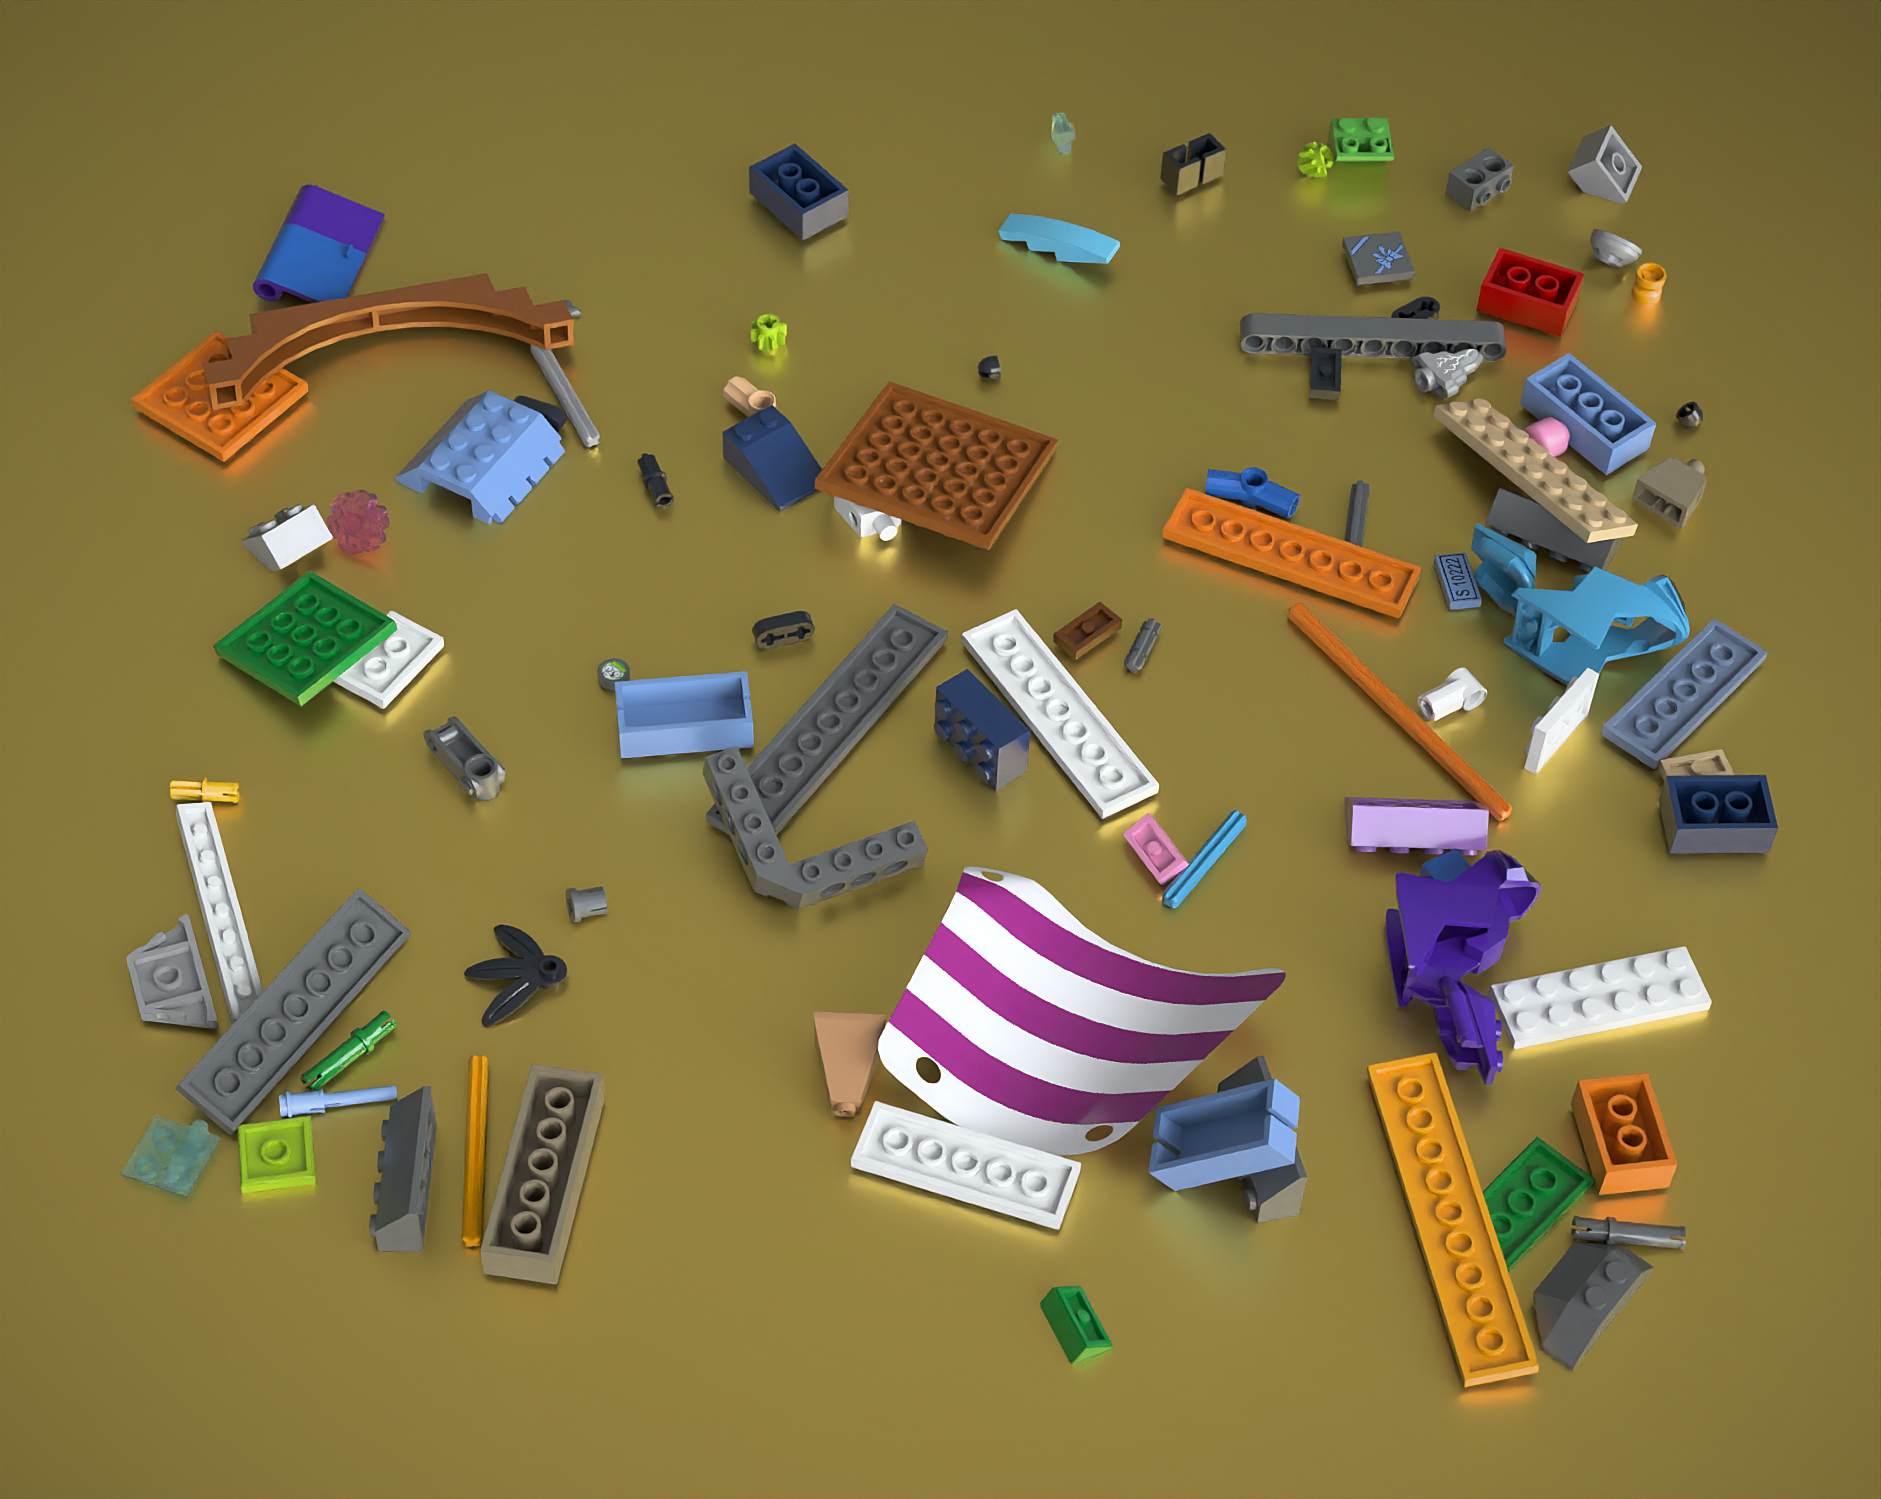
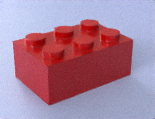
M1499 248L1482 282L1476 310L1561 337L1578 301L1584 273Z

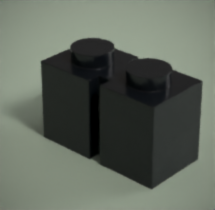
M1207 133L1189 141L1188 152L1185 144L1163 153L1160 179L1176 195L1197 187L1198 181L1204 184L1216 179L1224 173L1226 148L1214 136Z

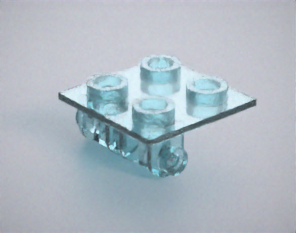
M155 1115L122 1170L121 1176L187 1198L219 1144L221 1137L208 1133L209 1125L202 1120L197 1119L194 1123L186 1126Z

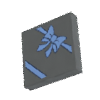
M1400 232L1343 238L1342 247L1357 285L1414 279L1415 270Z

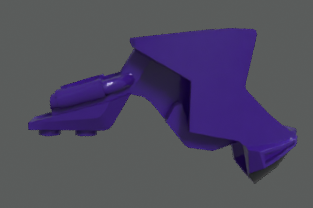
M1502 850L1486 851L1479 861L1449 882L1402 872L1397 873L1395 886L1399 910L1388 909L1385 918V937L1397 1006L1407 1007L1414 996L1433 1006L1437 1033L1451 1064L1457 1070H1467L1470 1065L1477 1066L1485 1085H1492L1496 1072L1502 1071L1503 1052L1497 1050V1041L1501 1039L1502 1024L1501 1020H1496L1494 1002L1460 980L1469 972L1478 975L1499 961L1508 936L1509 922L1521 919L1535 903L1541 892V884L1515 858Z

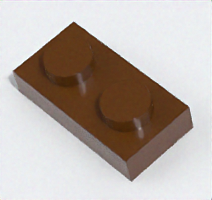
M1098 602L1055 632L1053 642L1074 660H1077L1121 629L1122 619L1103 603Z

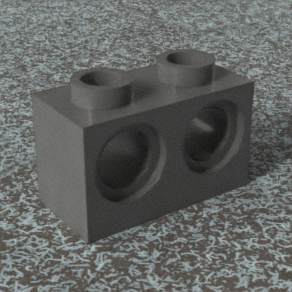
M1487 148L1449 172L1445 194L1471 212L1478 206L1485 205L1491 198L1500 192H1505L1510 187L1514 165L1492 149Z

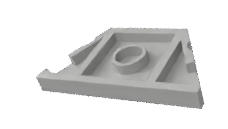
M186 914L178 919L179 925L168 933L159 932L150 939L147 945L137 948L126 956L130 977L142 1020L215 1029L219 1027L189 914Z

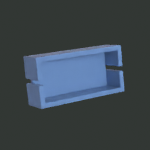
M747 671L615 682L621 758L727 750L736 746L738 749L754 747L753 717Z
M1274 1078L1156 1108L1153 1137L1159 1142L1152 1143L1149 1173L1174 1191L1294 1164L1297 1133L1291 1130V1128L1298 1127L1300 1097Z

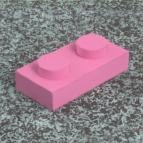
M1149 813L1123 834L1147 868L1163 886L1190 865L1155 818Z

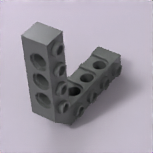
M736 746L705 757L702 774L754 892L766 897L771 895L785 901V905L800 910L921 867L925 862L928 848L916 822L912 821L789 864L738 747Z

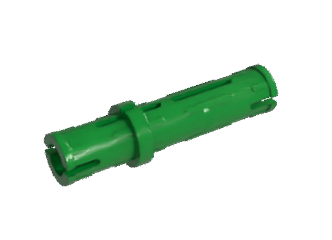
M382 1010L363 1028L354 1029L350 1033L351 1037L343 1042L306 1073L300 1075L303 1085L317 1077L315 1081L306 1087L307 1090L318 1091L363 1053L369 1054L375 1049L374 1045L397 1028L394 1019L380 1027L391 1015Z

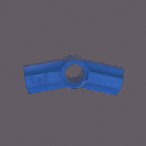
M1250 467L1242 471V473L1208 469L1205 494L1237 499L1240 505L1245 508L1256 509L1263 507L1287 519H1291L1300 502V494L1269 481L1266 472L1260 468Z

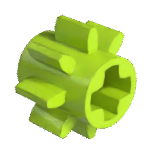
M1314 141L1303 145L1304 151L1299 152L1297 157L1300 171L1303 174H1307V177L1314 176L1315 179L1327 175L1326 169L1330 168L1333 163L1331 150L1327 146H1323L1322 142L1316 144Z
M764 314L757 321L752 320L750 342H757L758 349L774 351L780 344H785L787 325L786 323L779 324L778 316Z

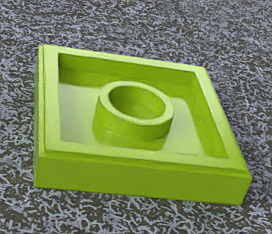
M311 1116L238 1126L242 1194L316 1184Z

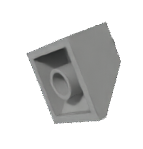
M1610 125L1583 137L1567 172L1570 174L1573 182L1577 183L1584 193L1623 204L1628 201L1642 166Z

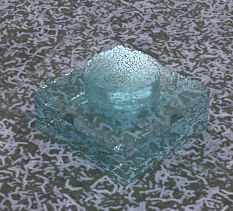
M1064 113L1053 114L1052 138L1059 154L1070 153L1071 141L1075 140L1074 126L1072 123H1068Z

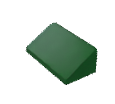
M1081 1286L1053 1287L1043 1298L1040 1307L1070 1363H1078L1111 1350L1113 1345Z

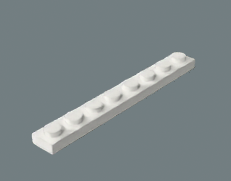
M211 802L178 804L175 814L231 1024L233 1025L259 997L263 989Z

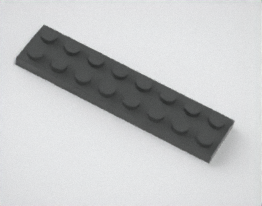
M358 888L181 1080L175 1089L231 1136L412 932L362 889Z

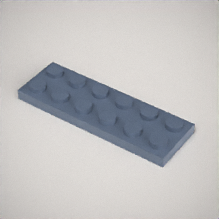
M1714 618L1603 725L1601 735L1655 770L1659 766L1660 760L1666 759L1765 661L1768 652Z

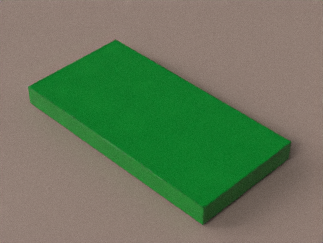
M1538 1136L1482 1192L1508 1272L1587 1193L1595 1182L1592 1176Z

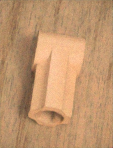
M735 376L728 381L727 386L723 389L724 398L748 417L770 405L776 408V398L773 393L766 390H758L744 378Z

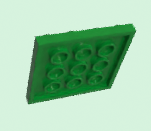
M309 571L215 643L213 647L216 655L297 705L302 706L398 629L394 619Z

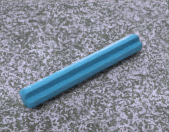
M1234 810L1227 816L1189 861L1190 865L1182 870L1163 892L1162 902L1173 909L1180 905L1246 826L1247 817L1245 814Z

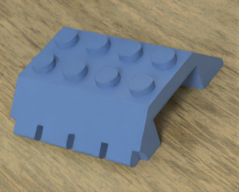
M489 390L466 400L398 473L395 480L420 493L433 482L470 499L474 518L490 524L492 518L497 523H502L514 510V505H518L531 491L532 486H535L550 469L549 466H553L563 455L565 449L559 443L562 438L541 413Z

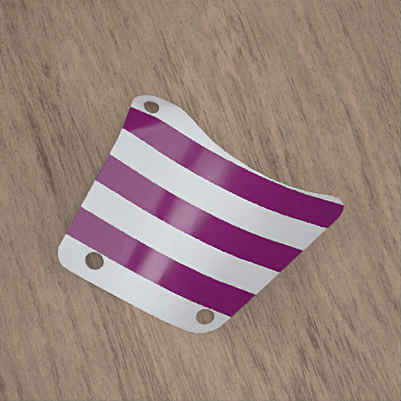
M965 867L954 898L879 1038L878 1051L884 1066L899 1081L957 1126L1057 1156L1087 1153L1115 1142L1132 1129L1281 986L1286 974L1279 968H1265L1240 973L1203 974L1173 969L1153 963L1111 945L1085 928L1048 891L1035 881L998 870ZM987 871L1003 876V880L999 882L991 881L985 878L981 872ZM919 1057H928L938 1065L941 1072V1078L938 1083H927L918 1075L915 1064ZM1100 1125H1110L1113 1127L1111 1135L1100 1141H1088L1085 1138L1086 1133L1094 1127Z

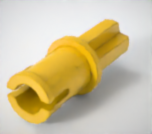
M204 777L203 780L173 779L170 783L169 793L172 799L202 800V803L207 801L238 803L239 790L237 788H239V781H208V777Z

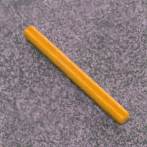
M472 1055L468 1063L462 1243L467 1247H478L483 1242L489 1068L488 1058L485 1055Z

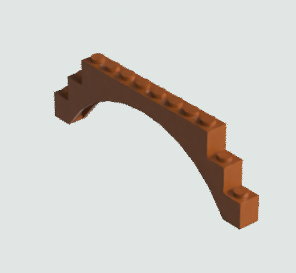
M484 273L249 314L252 335L226 339L229 360L202 364L205 389L212 410L244 405L256 389L282 367L313 350L343 339L377 331L410 327H453L482 330L509 336L548 350L575 345L573 318L564 300L534 305L525 287L495 291L488 274Z

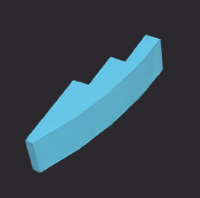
M1011 213L998 230L1001 240L1026 241L1029 251L1054 252L1057 261L1108 264L1120 247L1118 240L1094 230L1065 221L1035 215Z

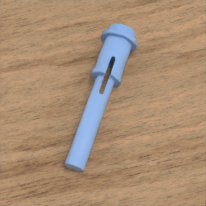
M396 1085L324 1094L323 1089L290 1094V1090H288L285 1095H279L281 1117L289 1116V1118H292V1115L325 1113V1108L396 1100L397 1090Z

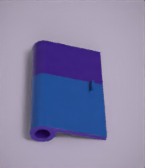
M316 185L302 186L253 283L255 294L266 301L279 300L283 291L312 303L346 298L385 214Z

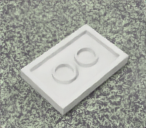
M392 610L387 616L395 620L398 630L333 681L383 709L444 647L443 637Z
M1587 668L1579 678L1574 676L1569 682L1565 694L1562 697L1556 696L1549 706L1548 713L1544 717L1538 716L1530 729L1533 737L1525 749V753L1528 755L1525 764L1526 770L1536 775L1588 716L1599 676L1598 673Z

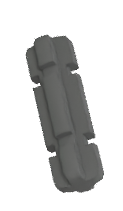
M1149 618L1148 621L1143 622L1140 633L1137 634L1129 654H1127L1124 660V667L1128 668L1130 672L1136 673L1137 670L1142 669L1145 658L1148 657L1156 637H1158L1161 631V624L1156 622L1155 619Z

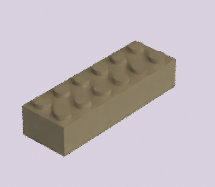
M536 1064L531 1065L480 1250L484 1274L557 1285L605 1100L603 1074Z

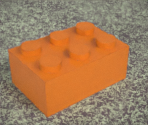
M1648 1073L1578 1080L1571 1101V1107L1591 1172L1595 1179L1598 1194L1606 1195L1669 1187L1677 1167V1162Z

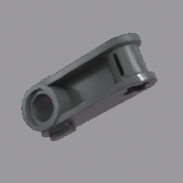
M451 716L444 725L433 731L428 729L423 732L424 739L431 752L471 797L477 800H489L499 793L501 783L505 781L506 770L458 718Z

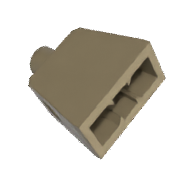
M1669 457L1638 478L1632 500L1682 529L1702 498L1707 478L1703 474L1705 471L1704 466L1696 459H1692L1685 464L1674 457Z

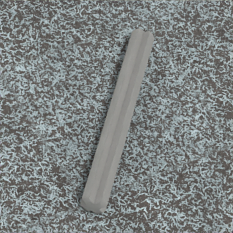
M530 344L531 353L584 445L589 448L593 445L597 446L600 443V434L552 351Z

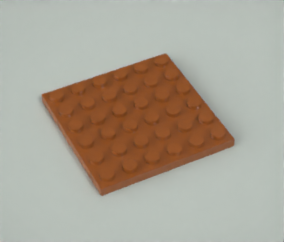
M889 381L816 477L814 489L885 513L888 516L905 520L916 526L936 531L947 537L967 542L975 547L990 550L1056 451L1058 439Z

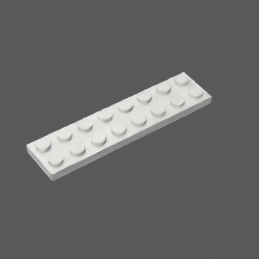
M1017 609L962 633L961 642L1102 819L1158 793L1159 783Z

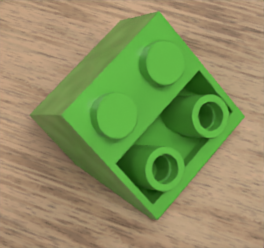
M1331 118L1327 147L1332 152L1333 163H1388L1394 160L1388 118Z

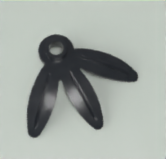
M497 925L494 928V933L507 949L521 959H490L467 968L464 972L467 978L474 980L499 981L518 979L502 990L491 1002L482 1017V1024L485 1026H492L511 1015L531 998L539 987L554 989L560 986L567 976V966L561 958L553 955L544 956L541 948L533 938L524 931L508 925Z

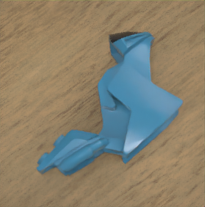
M1478 523L1474 527L1471 549L1483 561L1475 570L1474 577L1476 582L1502 610H1506L1514 615L1512 636L1504 639L1506 646L1534 667L1568 686L1574 676L1579 678L1587 668L1600 674L1607 661L1679 645L1689 636L1690 628L1684 601L1675 583L1668 576L1658 575L1648 580L1645 585H1641L1594 567L1589 574L1574 576L1572 589L1563 591L1536 589V554L1523 545ZM1650 616L1634 629H1625L1611 625L1614 620L1631 627L1636 617ZM1561 626L1571 633L1564 643L1552 641L1555 628Z

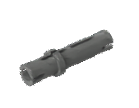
M1574 1216L1572 1220L1573 1226L1587 1227V1230L1571 1229L1573 1240L1604 1241L1605 1245L1613 1246L1615 1243L1678 1250H1683L1685 1246L1684 1240L1670 1238V1236L1686 1237L1684 1226L1617 1221L1615 1217L1608 1216L1605 1220Z

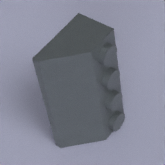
M1501 488L1498 490L1485 522L1493 526V531L1506 538H1509L1510 534L1522 538L1520 544L1538 550L1540 545L1550 549L1549 556L1564 562H1567L1568 557L1580 562L1578 568L1591 572L1594 567L1606 571L1624 540V537L1586 543L1535 500Z
M1264 1055L1254 1058L1221 1081L1218 1085L1217 1093L1272 1079ZM1297 1147L1295 1149L1294 1164L1236 1177L1237 1180L1243 1181L1245 1187L1243 1191L1244 1202L1248 1211L1253 1210L1257 1223L1299 1215L1307 1175Z
M423 1086L390 1105L389 1120L382 1121L381 1137L382 1142H386L385 1151H379L377 1168L378 1173H382L381 1182H375L373 1199L374 1204L378 1205L377 1214H371L369 1225L370 1237H376L378 1251L423 1252L437 1133V1121L431 1086Z

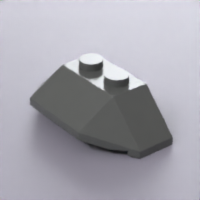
M1574 1242L1533 1293L1541 1350L1573 1371L1651 1274L1654 1267L1624 1246Z

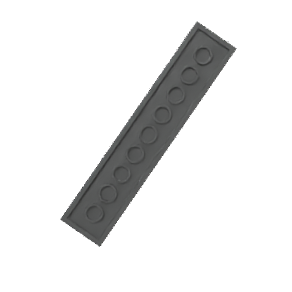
M893 604L747 767L776 835L948 640V631ZM714 804L706 813V822L729 834L716 804Z

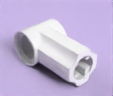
M1462 667L1452 672L1444 684L1420 695L1418 705L1420 706L1421 714L1426 720L1436 721L1462 707L1466 711L1476 708L1486 698L1487 690L1465 667Z

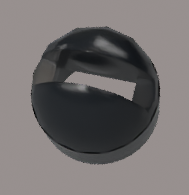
M996 355L986 357L979 362L978 374L981 378L989 381L1001 379L1000 365Z
M1692 401L1684 404L1677 411L1676 418L1683 426L1694 428V426H1699L1703 421V412L1697 403Z

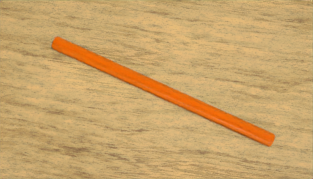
M1297 603L1289 608L1288 617L1480 804L1486 807L1498 821H1503L1510 816L1512 806L1301 603Z

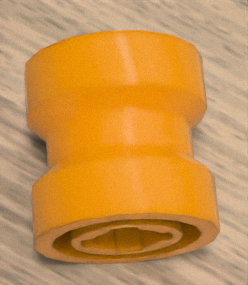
M1643 263L1637 268L1636 281L1632 287V296L1637 302L1654 304L1659 301L1666 278L1664 268L1655 263Z

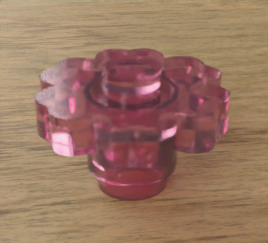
M360 489L352 493H341L331 502L330 508L333 514L327 517L326 522L332 537L339 539L338 545L341 550L356 555L364 551H375L385 542L386 535L383 530L389 527L390 521L387 517L386 507L378 505V498L375 494Z

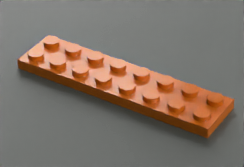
M1186 488L1163 529L1162 538L1400 619L1422 570L1420 566Z

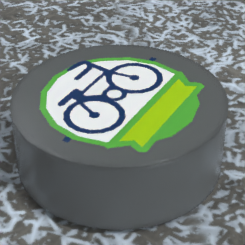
M621 659L605 660L597 669L598 682L606 690L615 691V682L630 681L631 679L630 667Z

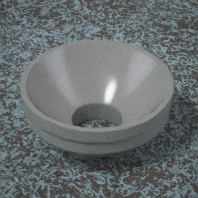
M1594 229L1592 232L1590 243L1595 253L1594 257L1610 266L1621 268L1624 265L1634 263L1642 253L1638 246L1619 236L1599 229Z

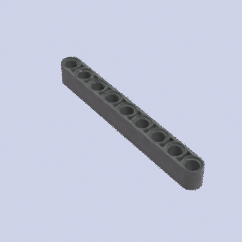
M1261 313L1245 315L1240 321L1241 348L1247 353L1310 356L1312 347L1342 349L1341 357L1412 359L1413 356L1425 352L1436 354L1445 351L1454 354L1465 349H1476L1483 356V361L1492 362L1502 359L1507 353L1504 327L1502 324L1494 321Z

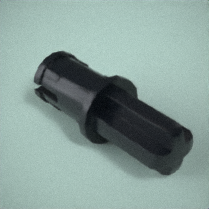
M643 453L642 457L637 461L644 477L643 485L646 489L650 490L656 507H668L673 503L674 497L666 483L667 475L664 471H661L653 454Z

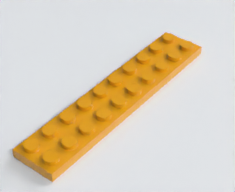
M1437 1052L1368 1065V1079L1464 1387L1537 1373L1539 1369L1537 1357Z

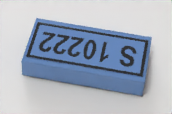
M1466 553L1435 555L1434 565L1448 609L1480 607L1481 597Z

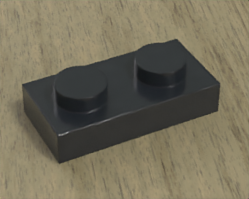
M1311 348L1309 398L1340 399L1342 349Z

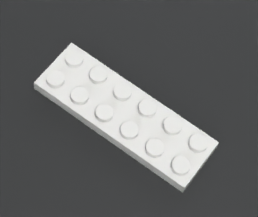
M1685 946L1491 985L1489 995L1495 1004V1009L1513 1050L1709 1009L1712 1002Z
M877 1101L874 1102L851 1158V1167L1057 1230L1060 1229L1081 1171L1080 1162Z

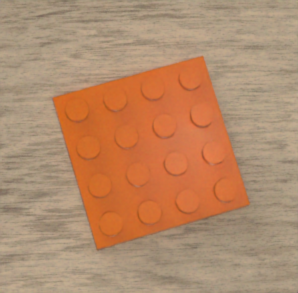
M216 330L131 400L133 408L225 462L309 390L306 381L281 368L266 379L247 399L244 405L212 410L205 389L202 364L229 360L226 339L230 337Z

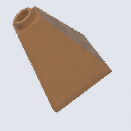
M814 1011L815 1046L830 1108L837 1116L852 1117L861 1110L880 1061L878 1043L886 1027V1015Z

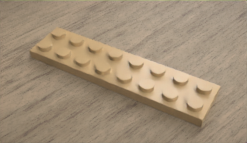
M1477 398L1473 401L1451 402L1450 404L1436 406L1433 417L1586 543L1635 534L1638 524L1630 519L1625 511L1618 509L1607 500L1605 495L1589 486L1584 478L1577 476L1568 469L1564 462L1557 460L1544 446L1532 440L1527 432L1516 427L1507 416L1496 411L1488 401Z

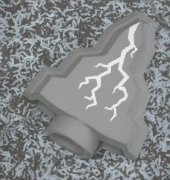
M1465 349L1454 354L1445 351L1436 354L1425 352L1413 356L1411 360L1415 369L1414 378L1416 385L1424 393L1432 391L1441 400L1447 399L1458 393L1459 386L1466 382L1468 374L1478 368L1483 361V356L1476 349Z

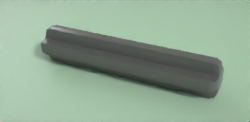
M1358 480L1351 487L1344 541L1362 547L1370 486L1363 483L1362 480Z

